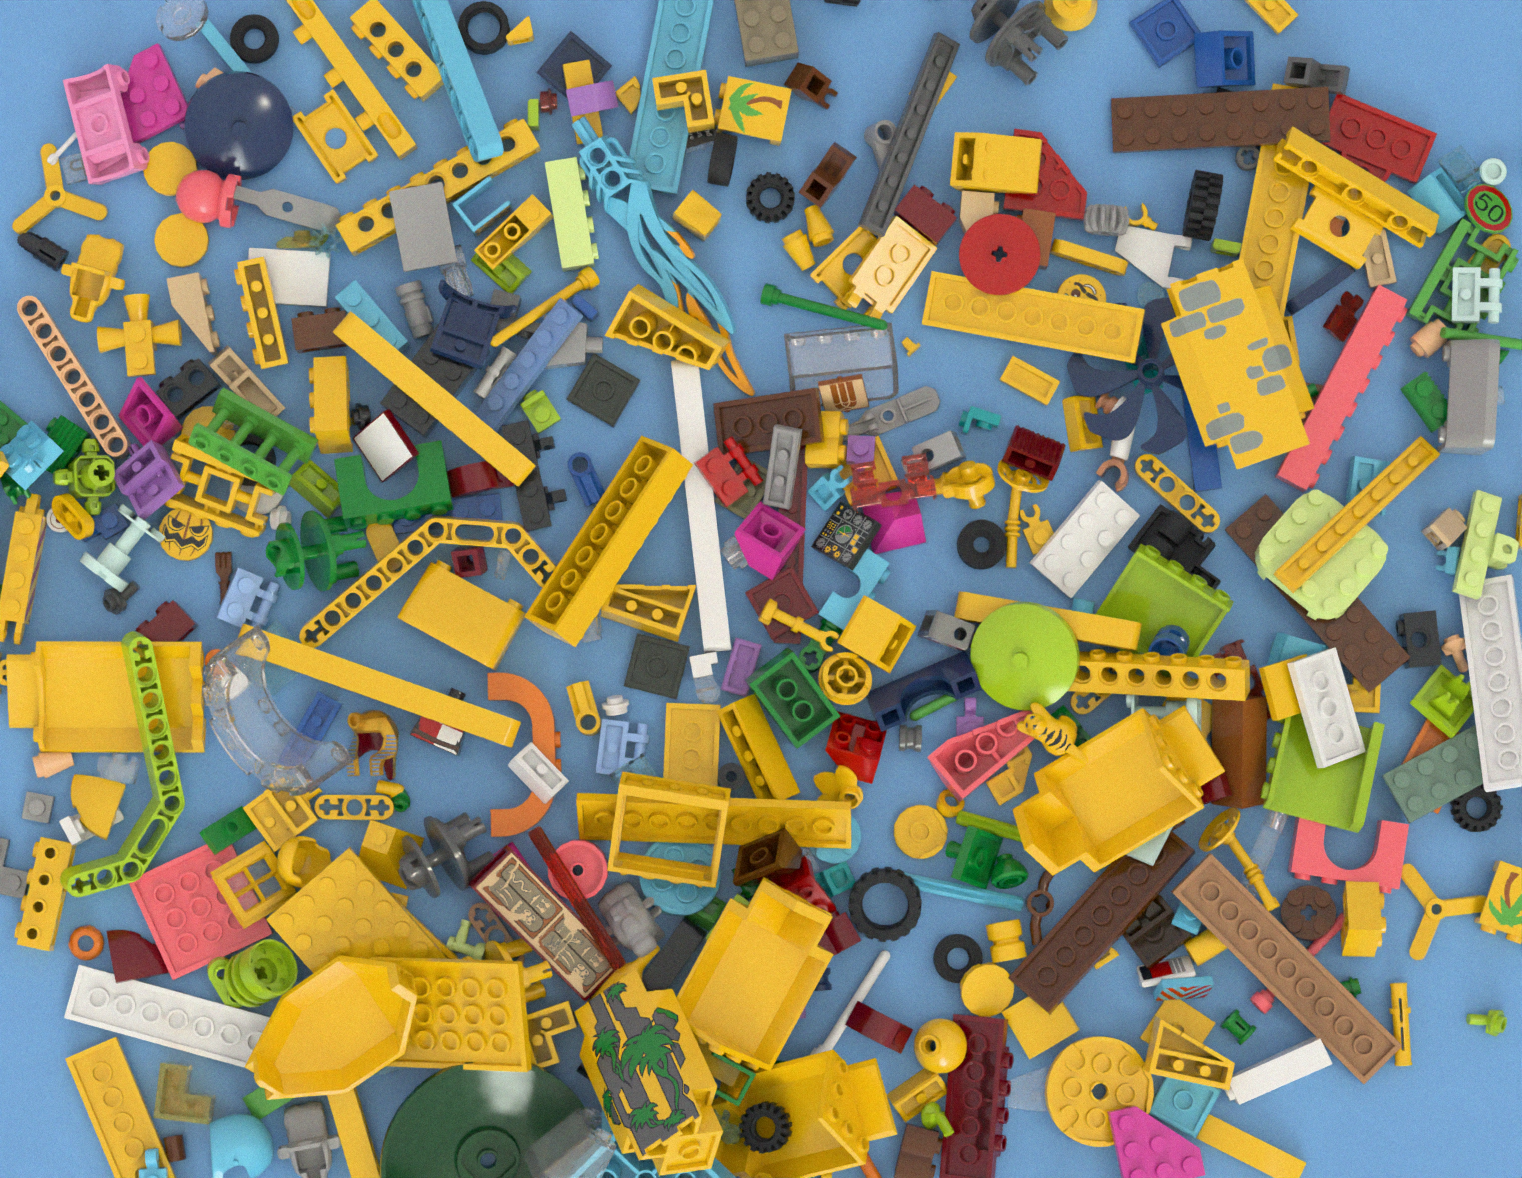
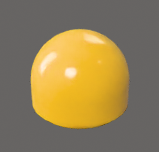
M949 789L943 790L936 800L937 810L942 816L947 818L957 816L965 805L964 799L959 803ZM953 797L957 802V806L948 805L945 798Z

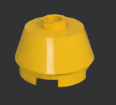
M1044 0L1046 15L1052 19L1051 22L1057 28L1065 31H1077L1086 27L1094 19L1097 12V0Z
M842 652L830 656L823 662L819 670L818 681L821 690L828 699L837 704L852 705L860 702L868 695L872 686V674L868 665L858 655Z

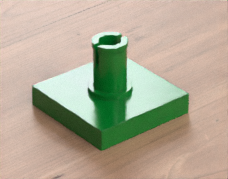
M968 825L962 844L950 841L945 850L947 857L957 859L951 878L987 889L1003 838Z

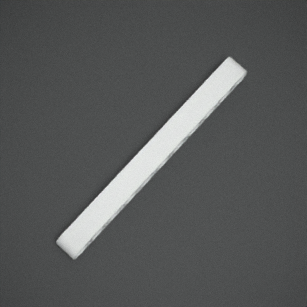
M680 360L671 361L681 454L693 464L684 481L704 653L731 650L714 495L712 488L694 464V462L709 452L699 367Z

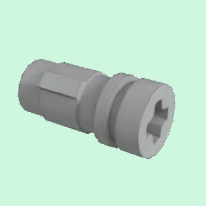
M420 280L395 288L397 297L401 298L399 303L400 306L404 307L407 323L414 339L431 335L434 331L431 324L434 320L429 305H425L424 298L426 297L424 293H421L423 287Z

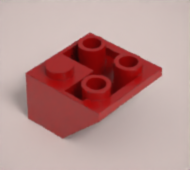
M837 711L840 717L832 723L825 751L837 766L843 765L850 768L856 774L857 780L872 784L887 730L881 732L876 721Z

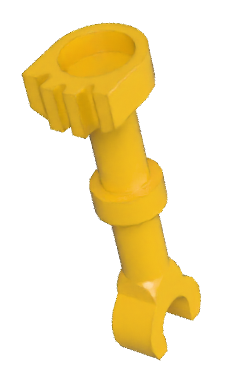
M770 598L768 599L758 621L768 626L772 618L791 627V631L795 633L799 631L819 643L823 651L831 652L833 650L832 647L826 644L825 640L827 637L837 640L839 635L836 632L818 630L803 622V618L799 616L795 618L778 609V602Z

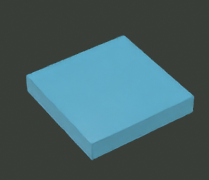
M1165 1077L1153 1098L1150 1114L1196 1138L1221 1090L1212 1086Z

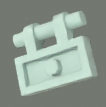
M1453 267L1452 323H1480V312L1488 313V323H1499V313L1502 312V303H1499L1500 289L1503 287L1499 268H1490L1489 278H1481V267ZM1481 288L1489 289L1488 302H1480Z

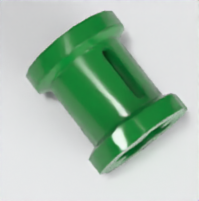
M1235 1009L1224 1019L1220 1027L1222 1029L1226 1028L1238 1039L1237 1043L1241 1045L1253 1034L1257 1027L1248 1024L1239 1015L1240 1011Z

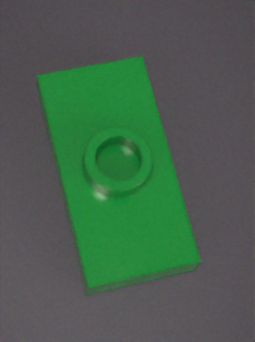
M240 806L203 829L199 834L213 854L216 855L253 832L257 827L244 811L243 806Z

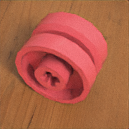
M573 839L562 844L552 854L548 863V878L553 889L560 896L570 900H585L595 896L603 888L609 871H607L608 861L605 853L595 843L588 840ZM575 865L582 866L583 872L581 875L573 873Z

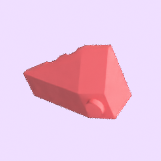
M1031 711L1015 713L994 723L948 739L927 757L943 784L959 803L1035 739L1017 729V723L1024 721L1027 715L1032 714Z

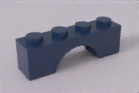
M963 651L869 691L866 698L881 732L906 722L910 708L926 696L945 694L958 700L981 690V686L966 652Z

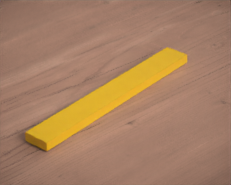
M1422 436L1417 438L1280 566L1273 575L1292 593L1297 591L1439 457L1440 453Z

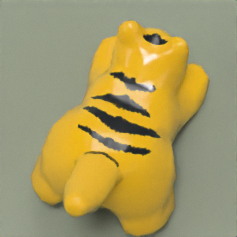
M1032 703L1030 705L1032 714L1027 715L1024 721L1018 722L1017 729L1042 742L1045 750L1054 756H1063L1067 753L1083 764L1088 763L1085 754L1075 746L1077 737L1076 723L1068 716L1063 715L1057 720L1040 703Z

